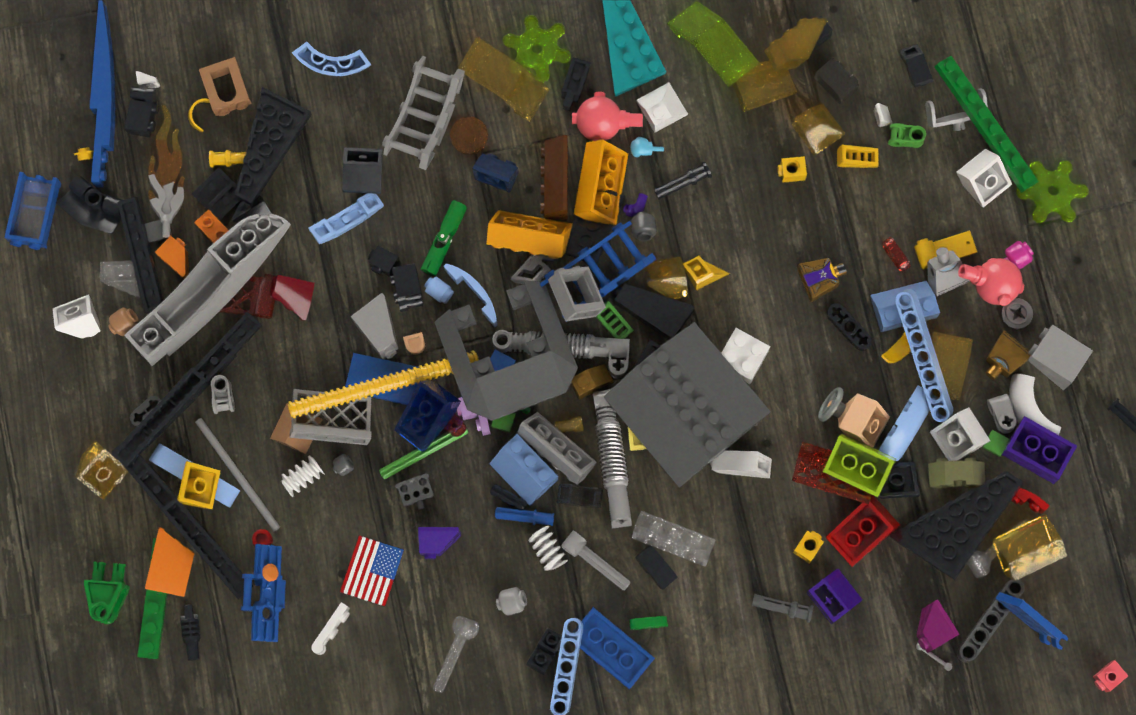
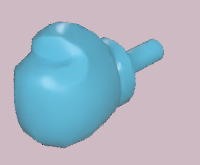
M637 137L631 142L630 150L634 157L641 155L651 156L653 151L664 152V147L653 146L652 142H648L646 138Z

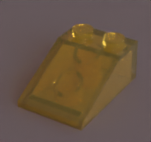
M784 58L748 64L731 70L730 79L743 112L797 93Z
M934 332L931 340L950 399L959 401L973 339ZM927 370V376L934 378V373L931 370ZM933 389V394L940 397L939 390Z

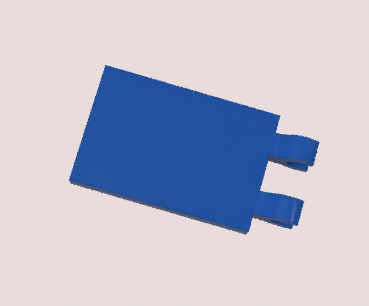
M999 592L995 599L1031 629L1038 632L1042 643L1052 644L1053 647L1062 650L1063 647L1059 645V640L1067 641L1068 637L1062 634L1059 629L1024 600ZM1047 636L1051 637V643L1047 640Z

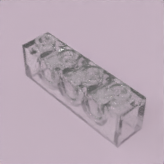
M643 511L640 512L632 534L633 539L705 567L716 539Z

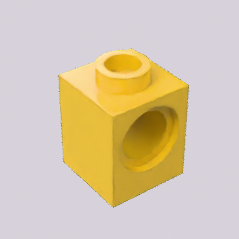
M805 156L781 159L777 169L778 176H782V182L806 180ZM792 166L797 171L790 173L787 171V167Z
M807 531L793 553L810 564L824 543L821 540L822 536L815 531L811 533ZM812 541L815 545L814 550H807L804 543Z

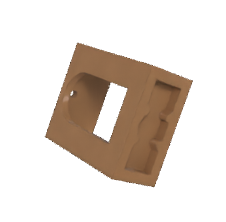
M235 57L199 69L215 116H225L232 110H242L252 104ZM231 74L236 89V96L233 100L224 102L219 99L212 79Z

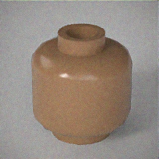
M120 308L110 315L109 329L113 334L124 336L137 324L138 317L132 309Z

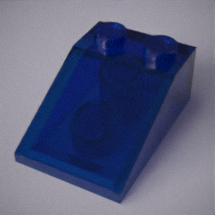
M434 380L420 381L394 430L420 451L425 452L453 418L461 401Z

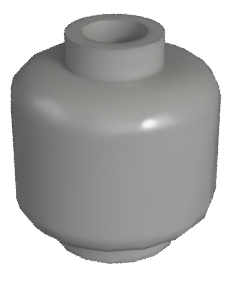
M518 587L500 591L499 598L496 599L498 610H502L505 615L522 612L527 605L525 592Z

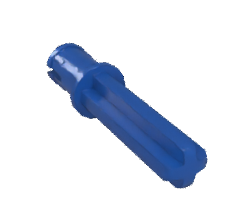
M497 507L495 510L496 519L533 523V525L544 524L553 526L554 513Z

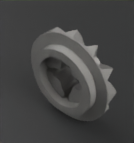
M1015 298L1010 304L1003 306L1001 315L1003 322L1008 327L1017 330L1025 328L1031 322L1033 310L1027 301ZM1019 308H1021L1020 315L1022 317H1017L1015 320H1013L1014 314L1012 313V311H1017Z

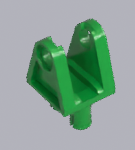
M93 562L92 579L84 580L89 613L95 621L111 624L116 620L130 589V586L123 582L126 564L113 563L112 580L108 582L104 581L106 563ZM104 609H106V613L102 617L101 613Z

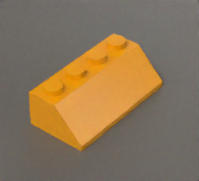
M603 139L586 143L574 209L576 216L591 222L617 225L619 199L622 194L628 160L627 152ZM612 190L614 192H617L618 195L614 196L604 191Z
M498 210L488 223L486 244L498 249L504 247L514 252L526 251L531 255L542 254L552 259L562 258L566 252L572 223Z

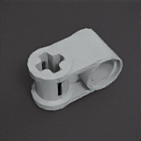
M223 375L215 376L211 381L214 414L227 410L234 412L235 404L231 382ZM222 380L225 381L226 386L223 389L218 390V382Z
M1003 394L988 399V408L998 431L1003 434L1010 433L1016 426L1017 420L1009 396ZM1004 420H1006V422H1010L1009 427L1007 426V424H1002Z

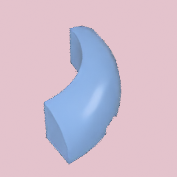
M305 42L292 52L309 69L329 76L352 75L371 66V63L360 49L347 56L331 57L318 52L308 42Z
M919 385L914 390L896 420L895 425H893L879 448V451L896 458V461L902 458L930 411L924 390Z

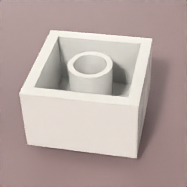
M735 328L721 354L743 380L751 384L768 354L770 346Z

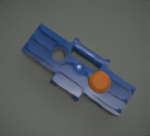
M255 544L254 574H242L244 592L241 611L252 612L251 641L278 642L279 612L285 608L286 580H282L281 576L282 546ZM252 580L255 581V586H260V599L255 601L253 606H251ZM264 608L270 611V616L267 619L262 615Z

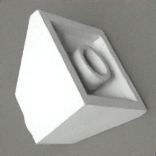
M669 82L636 100L654 133L688 115Z
M89 294L53 308L54 326L57 331L82 339L92 337L101 331Z

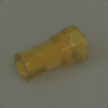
M582 416L573 417L570 420L555 421V427L561 432L584 431Z

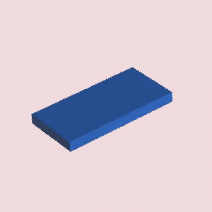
M353 353L345 387L347 388L348 385L354 386V383L360 384L361 381L363 383L366 380L372 381V378L376 380L379 376L383 378V375L389 376L390 373L394 375L397 371L401 373V370L407 371L408 368L412 370L413 367H419ZM427 380L426 382L420 381L419 384H409L408 387L403 386L402 389L399 387L397 390L391 389V392L385 391L384 394L381 392L379 395L373 394V398L421 408Z
M593 607L582 620L583 633L580 649L630 690L655 658ZM579 625L574 629L573 633L578 631Z

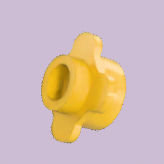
M89 147L80 148L78 153H74V155H77L78 161L93 159L94 151H90Z

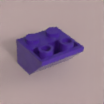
M839 569L833 571L807 591L808 596L831 625L863 600Z

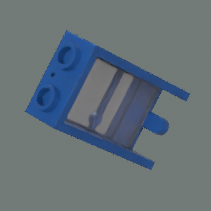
M19 172L4 237L10 242V245L16 247L28 245L29 248L34 250H40V248L47 249L56 201L62 184L58 178L53 177L51 181L46 180L40 175L32 178L27 177L24 172Z

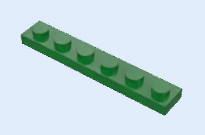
M153 538L151 559L154 551L156 538ZM146 590L137 656L139 658L159 659L168 593Z

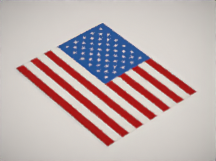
M359 536L340 592L385 606L404 550Z

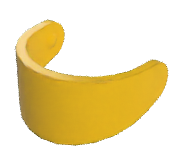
M207 98L197 100L188 111L190 124L200 132L204 130L193 121L192 110L199 103H210Z
M905 332L889 350L881 355L886 362L896 363L911 352Z

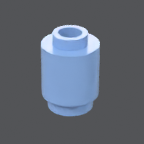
M437 276L434 278L430 277L424 285L426 288L425 292L440 303L446 304L454 293L451 287Z

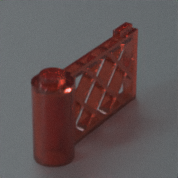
M265 274L264 277H251L248 281L255 282L254 289L247 293L242 287L241 289L245 295L238 301L233 297L234 304L228 308L223 307L219 312L241 315L248 312L255 317L272 319L276 300L270 295L275 275ZM247 298L251 302L250 311L242 310L239 306Z

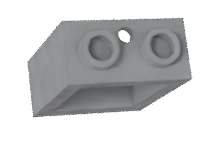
M575 266L571 269L560 268L554 271V275L548 279L565 321L596 317L606 308L589 266ZM577 281L586 303L575 305L565 282Z

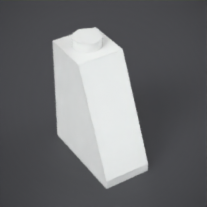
M725 450L710 462L712 470L717 473L770 478L772 459L758 451Z

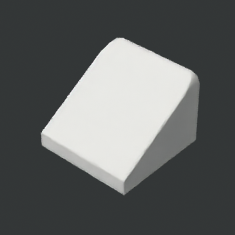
M136 71L137 83L140 88L160 87V83L155 77Z
M880 103L876 104L873 111L878 126L883 127L892 124L888 107Z

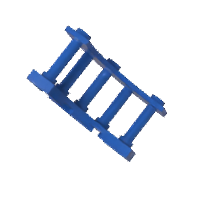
M629 221L623 225L620 222L612 228L613 233L592 248L588 249L585 247L577 253L579 257L563 268L571 269L572 266L584 259L601 283L599 292L601 297H604L655 261L656 257L653 253L647 257L644 254L641 255L625 232V229L632 223ZM616 235H619L635 258L634 262L636 264L630 269L628 266L625 267L608 243ZM601 246L619 270L618 274L620 276L613 281L605 277L590 255ZM554 270L544 275L546 279L540 283L541 287L549 283L548 279L554 275ZM573 281V283L576 285V287L582 294L577 281ZM582 297V299H583L584 301H582V302L579 303V304H584V303H586L584 297Z

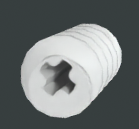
M310 455L308 456L309 463L304 460L301 461L302 468L297 464L295 465L296 472L289 469V476L281 474L283 479L281 482L292 497L294 496L293 490L298 493L301 492L300 485L307 488L306 481L313 484V476L320 479L319 472L324 474L318 463Z
M549 526L536 531L528 540L529 543H535L532 547L533 550L540 549L536 555L537 557L543 556L540 560L541 564L547 563L544 567L545 571L556 569L568 561L561 560L565 555L564 553H557L561 547L553 546L557 540L549 539L553 533L545 532Z

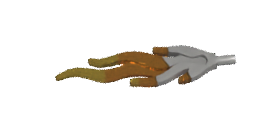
M162 105L164 122L155 139L159 154V166L155 173V158L151 156L148 168V178L158 198L155 197L151 190L148 191V198L153 210L162 223V236L168 238L170 237V224H172L173 218L183 204L185 178L184 176L180 178L177 192L174 195L172 189L182 167V152L177 138L178 129H175L172 134V155L168 151L167 136L170 130L171 116L166 106Z

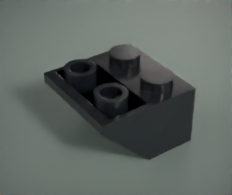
M344 147L342 191L347 193L381 194L383 149Z

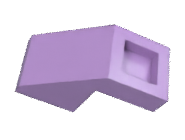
M458 398L459 404H456L458 416L462 415L463 420L479 417V419L475 420L477 430H482L483 436L491 434L488 419L468 411L463 398Z

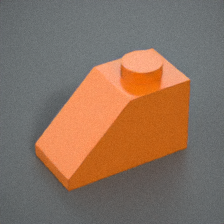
M170 235L155 253L178 275L185 279L189 275L188 251L185 249L186 244L177 237L175 240Z

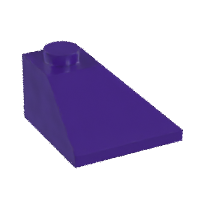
M418 527L420 555L424 556V559H436V556H441L461 537L459 527Z

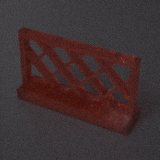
M802 442L791 481L869 504L871 499L870 493L863 491L866 496L861 495L857 492L861 489L855 486L852 487L840 479L833 481L829 477L831 475L823 472L832 450ZM816 469L819 474L814 475L810 470ZM804 472L808 477L805 478L798 474ZM824 478L827 483H822L818 479ZM843 484L847 489L839 488L837 485Z

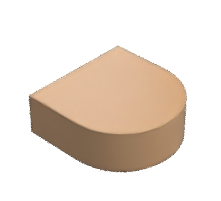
M422 332L403 337L409 353L416 355L424 350L425 341Z

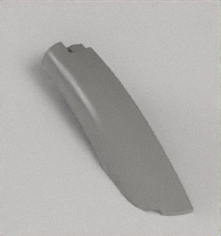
M255 214L238 222L207 249V253L180 285L124 336L151 366L166 354L171 356L236 295L273 251L291 224L284 218L274 214Z

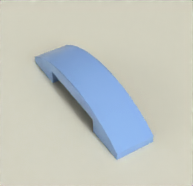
M367 193L358 198L356 203L327 220L324 218L309 227V231L319 244L325 243L356 227L380 210L384 204L377 194Z
M445 264L444 269L453 281L458 285L464 280L485 304L481 309L482 314L496 327L498 324L495 310L483 287L462 269Z

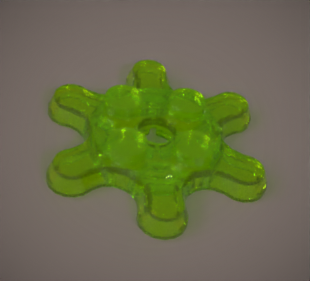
M529 15L524 20L526 27L524 34L517 36L509 33L503 38L504 45L514 48L517 52V57L509 64V70L514 74H518L524 68H533L536 71L537 79L545 82L550 78L549 65L552 62L568 63L571 59V53L557 45V40L565 33V27L561 23H555L550 29L544 30L539 27L538 19L533 15ZM535 45L543 48L539 54L532 51Z
M1067 160L1061 161L1055 171L1046 170L1039 161L1032 162L1029 168L1039 182L1022 193L1017 188L1016 194L1020 199H1031L1035 202L1036 209L1032 214L1033 220L1037 223H1043L1049 213L1057 212L1065 222L1074 221L1076 213L1071 207V201L1074 198H1085L1089 193V189L1084 184H1074L1069 180V174L1073 169L1071 162ZM1051 186L1055 187L1058 190V194L1051 195L1048 192V188Z

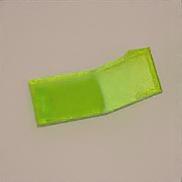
M698 1L667 23L678 38H684L697 48L728 87L759 64L758 60L725 20Z

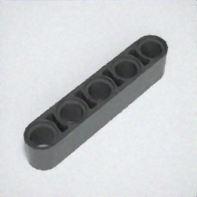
M1012 579L1005 583L999 592L1020 598L1025 586L1021 580ZM1010 584L1017 585V594H1013L1010 591ZM994 598L957 650L958 659L962 662L974 660L1010 610L1007 608L1005 610L998 607V600ZM988 615L994 617V626L987 624L986 617ZM976 631L983 634L984 639L982 642L976 641L974 637ZM965 647L972 651L970 658H966L963 655Z

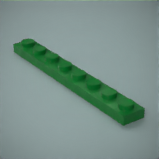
M949 56L934 66L993 153L1000 157L1005 170L1022 193L1039 181L954 58Z

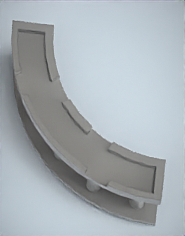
M422 56L413 65L412 72L414 76L405 102L401 103L399 108L400 115L389 136H385L382 146L385 147L383 155L386 156L391 148H395L418 157L420 160L419 168L426 170L435 155L432 151L436 145H440L456 105L452 102H454L456 93L459 94L465 71L457 69L454 75L444 74L425 67L426 57ZM422 74L447 82L450 86L448 94L444 96L419 87ZM419 94L441 102L443 105L441 114L435 116L411 107L415 95ZM408 114L434 123L436 127L433 133L427 135L403 126ZM402 133L426 142V147L420 150L400 143L396 139Z

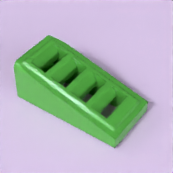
M606 301L604 303L606 308L596 318L614 338L625 339L634 330L609 301ZM609 309L610 311L604 317H602L601 314L605 310ZM614 314L615 318L607 323L606 320ZM619 320L621 323L612 329L611 326ZM624 326L626 329L620 335H617L616 332Z

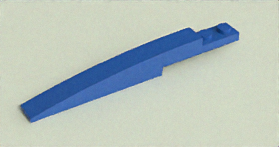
M103 0L98 1L90 109L94 114H97L91 182L95 187H103V182L107 179V172L105 170V163L108 162L107 151H114L115 137L114 60L108 12Z

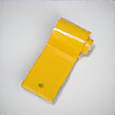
M970 230L935 242L928 241V238L917 241V245L914 246L921 269H928V261L937 257L936 251L942 247L947 248L948 251H954L959 258L977 253Z

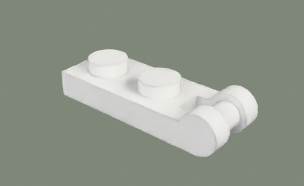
M342 602L312 644V651L318 655L325 653L326 643L329 639L332 640L339 631L337 629L341 622L344 623L349 617L350 613L348 611L350 608Z

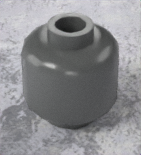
M639 212L631 219V230L634 238L646 242L656 235V220L653 215L647 212Z

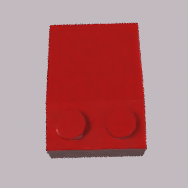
M873 495L862 502L826 536V539L853 567L887 538L900 524Z

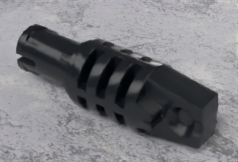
M192 604L184 605L185 616H180L182 640L186 643L188 661L199 660L198 642L201 639L198 614L193 615Z

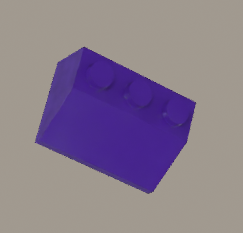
M1024 416L1012 434L1002 455L1055 484L1060 479L1077 445Z

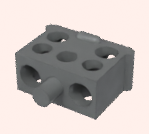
M423 474L395 485L404 507L416 503L418 510L425 508L424 500L435 497L428 479L430 478L429 474ZM425 488L429 489L428 494L423 493ZM415 492H420L419 497H414ZM410 495V500L406 501L405 496Z

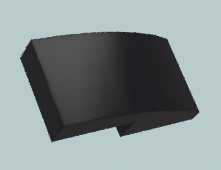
M651 545L635 557L644 571L650 574L662 590L678 578L667 562Z
M547 628L526 665L544 675L560 648L562 636Z

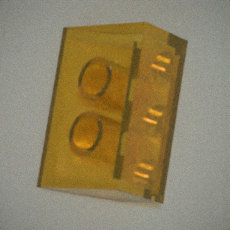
M1046 515L992 539L1004 574L1014 581L1067 556L1060 535Z

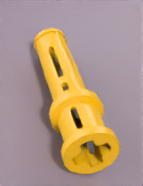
M211 150L209 151L210 168L219 165L230 167L232 164H243L246 152L236 153L229 150L213 152Z

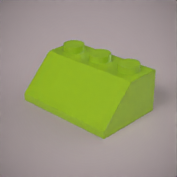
M841 434L823 472L878 497L896 458Z

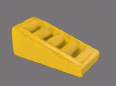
M842 144L837 149V166L879 167L878 148ZM868 153H871V162L868 161Z

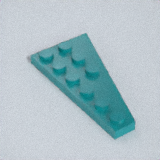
M602 0L614 95L616 97L666 74V70L631 1Z

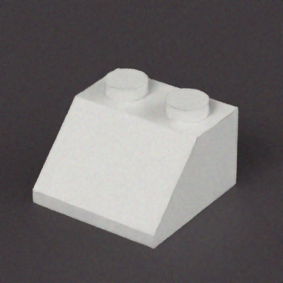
M984 149L957 171L962 185L981 207H985L1012 185L1000 157L987 149Z
M970 408L956 413L930 431L948 461H959L990 441Z

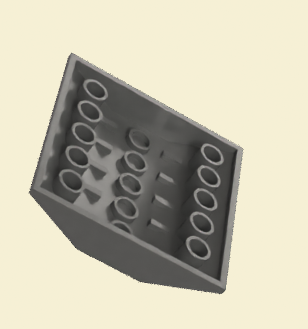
M695 322L660 346L604 396L605 400L679 488L771 413Z

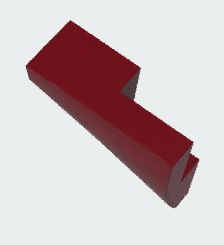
M277 275L273 277L270 296L276 301L281 302L287 310L293 311L300 317V320L305 321L309 312L315 283Z

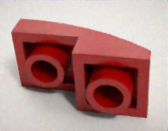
M1022 488L1018 490L1011 500L1015 504L1019 503L1020 505L1028 501V506L1034 512H1039L1040 514L1050 506L1037 495Z

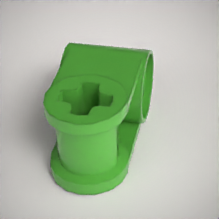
M900 123L890 124L891 137L888 145L893 147L919 148L924 144L926 131L923 127ZM919 134L922 138L915 140L912 135Z

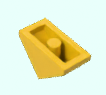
M700 256L682 264L695 290L730 274L704 261Z

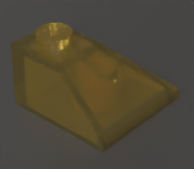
M824 104L811 107L793 119L792 127L813 155H816L845 135V132Z
M681 257L655 260L644 268L647 284L654 290L668 298L679 299L688 296L686 274Z
M94 441L82 454L75 477L104 500L126 476L128 471L109 451L97 441Z

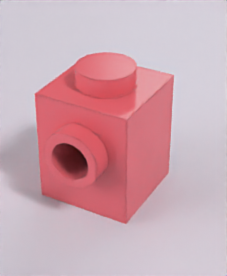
M1115 660L1109 662L1093 676L1096 680L1094 682L1099 690L1105 692L1112 691L1128 677L1127 673Z

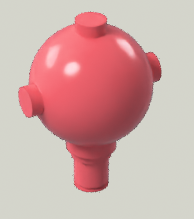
M595 92L594 97L587 99L581 104L577 113H572V124H577L580 133L591 141L602 139L607 141L614 137L619 129L643 127V114L620 110L614 101L605 97L606 94L604 92Z
M991 258L982 266L974 267L962 264L958 270V276L970 280L975 285L979 296L987 303L993 305H1008L1024 290L1020 270L1014 263L1006 259Z

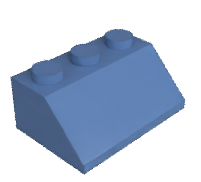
M927 281L870 295L880 332L903 327L895 299L900 292L906 289L916 292L925 321L939 316L940 310L935 294ZM903 295V301L907 304H910V298L908 295ZM910 313V321L916 322V316Z
M518 434L504 445L490 462L495 471L529 506L559 480L555 472Z

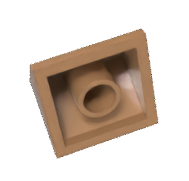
M287 403L270 439L306 454L313 440L290 438L292 417ZM304 414L301 417L297 415L296 423L305 424L309 419ZM317 417L314 420L320 425L322 418Z

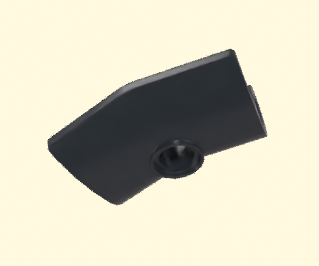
M80 175L75 177L69 185L70 191L56 201V204L79 224L113 234L121 219L117 202L122 201V199L100 193ZM95 197H99L96 203H92Z

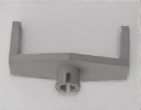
M980 88L977 90V93L988 107L986 92ZM930 100L926 101L927 123L933 128L953 124V130L960 131L965 129L964 122L971 120L966 112L936 119L933 102Z

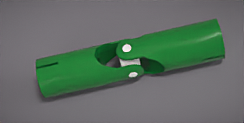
M455 200L451 201L441 223V230L437 233L420 269L424 273L434 277L437 276L452 242V237L457 232L465 215L466 205ZM439 241L445 246L437 248V242Z

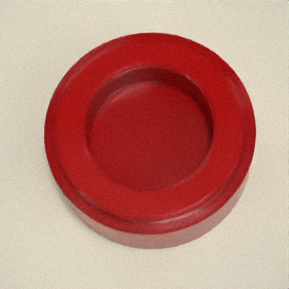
M259 529L253 534L252 542L254 546L255 544L271 545L273 537L269 531Z

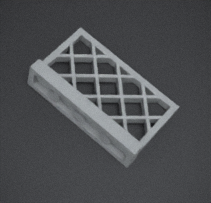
M294 389L292 403L297 399L298 395L311 398L314 394L318 396V393L324 394V392ZM367 396L366 399L362 397L361 400L355 399V402L350 401L348 406L342 411L338 406L334 407L333 405L332 407L339 413L333 419L326 414L325 410L320 409L313 417L309 413L305 415L309 419L305 424L296 423V418L291 420L290 438L368 445L371 440V397ZM358 401L366 402V409L362 413L354 406ZM350 407L358 415L352 421L344 414ZM322 414L328 423L319 425L314 419ZM341 416L348 424L345 427H338L334 421ZM361 418L365 423V429H358L353 423Z

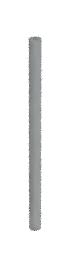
M198 419L195 423L272 530H278L280 526L203 419Z

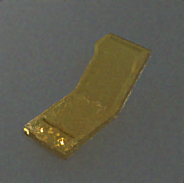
M476 37L458 68L464 70L465 75L501 97L514 109L516 114L531 122L550 90L526 67L479 37Z

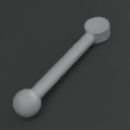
M919 643L916 644L917 650H922L942 664L945 670L950 671L952 669L951 663L944 662L932 652L927 653L926 650L920 647Z

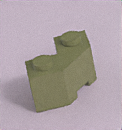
M947 458L936 459L935 463L928 464L929 485L932 488L944 489L957 486L974 488L986 482L985 463L976 461V458H965L964 461H948Z

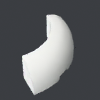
M1023 374L1012 375L1009 397L1018 424L1025 416L1059 435L1061 427L1049 421L1036 404L1033 392L1035 377Z

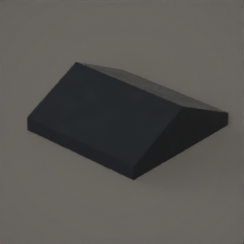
M894 463L879 494V498L919 497L920 492L915 463Z

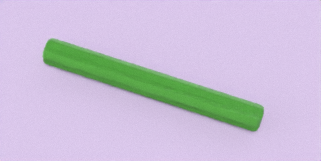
M461 424L381 468L379 472L382 478L387 479L468 434V430L464 424Z

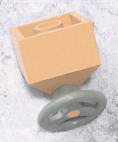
M841 387L835 388L823 402L819 410L818 419L824 422L832 415L837 417L838 426L846 436L873 448L890 416L877 401L858 393L846 404L842 403L844 391Z

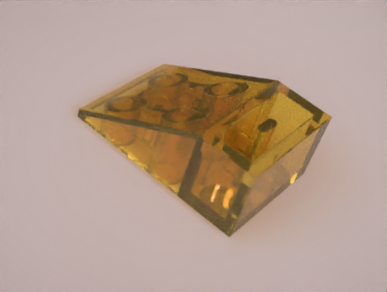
M817 17L812 19L803 18L797 22L796 27L786 30L783 33L784 36L780 39L772 41L769 44L770 46L764 51L774 70L796 69L808 60L827 19H818Z

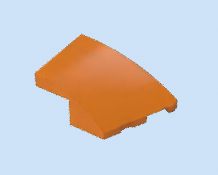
M161 527L158 530L145 589L184 597L195 553L188 547L183 546L179 540L174 539Z

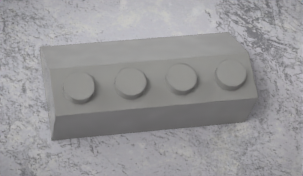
M538 412L520 424L517 434L527 444L536 449L540 456L550 461L555 469L563 472L569 481L578 485L597 463Z

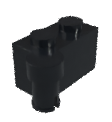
M132 86L131 90L133 92L130 91V98L134 100H130L124 129L130 135L151 137V132H154L156 126L154 121L155 114H158L160 107L156 99V89Z
M415 263L393 267V274H390L392 286L396 285L397 292L393 294L395 304H399L400 312L423 306L424 303Z

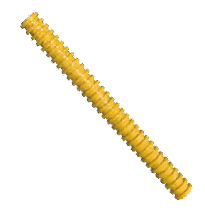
M474 350L471 353L467 352L470 363L479 360ZM437 360L436 363L430 362V365L427 363L424 366L419 365V368L413 367L412 370L408 368L407 371L401 370V373L397 371L394 375L390 373L389 376L383 375V378L379 376L376 380L372 378V381L366 380L365 383L361 381L360 384L354 383V386L348 385L347 388L343 386L342 389L336 388V391L332 389L329 393L325 391L324 394L318 393V396L314 394L311 398L307 396L306 399L300 398V401L296 399L293 403L289 401L288 409L291 417L294 419L297 415L301 417L302 414L308 415V412L312 414L315 410L319 412L320 409L326 410V407L330 409L333 405L337 407L338 404L343 405L344 402L348 404L351 400L355 402V399L361 400L362 397L366 399L367 396L373 397V394L379 395L380 392L384 394L385 391L391 392V389L397 390L398 387L402 389L403 386L408 387L409 384H419L420 381L426 382L427 379L430 381L432 378L437 379L438 376L444 377V374L448 376L450 373L453 374L449 360Z

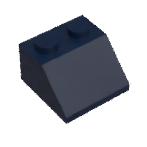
M482 153L472 168L475 180L509 193L519 173L518 167L514 162L508 160L505 162L501 161L493 154L485 155Z

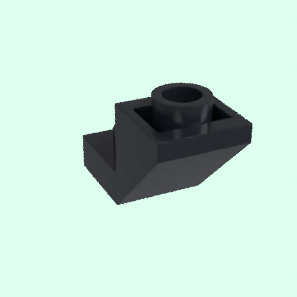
M918 44L899 50L900 56L907 66L909 79L915 88L933 82L926 59Z

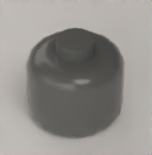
M341 454L333 460L332 468L336 474L345 476L353 471L354 464L347 454Z

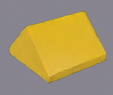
M186 461L178 501L184 505L212 509L220 470Z

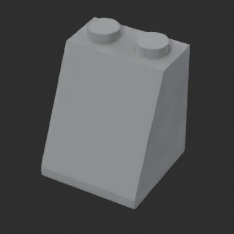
M381 293L354 313L351 318L378 355L385 360L386 358H392L399 348L389 305L384 294Z
M1052 325L1049 329L1045 327L1039 335L1041 341L1038 345L1034 344L1028 352L1031 355L1028 361L1064 390L1072 384L1093 350Z

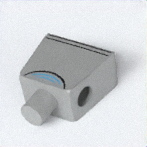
M945 247L939 248L936 251L937 257L928 261V284L936 296L970 282V280L958 276V270L962 265V261L954 251H948Z

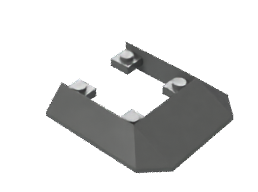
M524 281L523 285L506 290L513 310L532 304L544 334L542 337L526 342L532 357L530 359L498 371L494 370L490 357L470 363L459 334L460 330L477 324L470 305L453 311L449 309L434 322L468 411L493 421L567 393L578 367L546 285L542 287L540 285L543 281Z

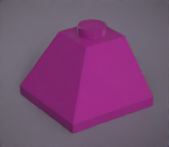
M938 599L922 609L917 638L919 639L920 647L926 650L927 653L959 635V632Z

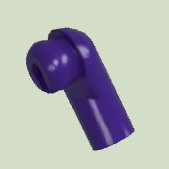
M639 193L635 204H626L624 206L623 212L625 215L633 217L637 213L643 212L648 196Z

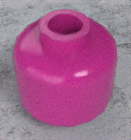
M1016 241L1005 250L1007 257L1004 259L1014 263L1020 270L1032 262V255L1034 253L1026 242Z

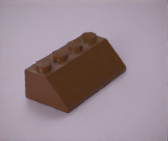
M562 135L546 140L545 147H541V159H545V165H541V177H544V184H541V195H544V202H541V214H544L545 219L568 220L567 135Z

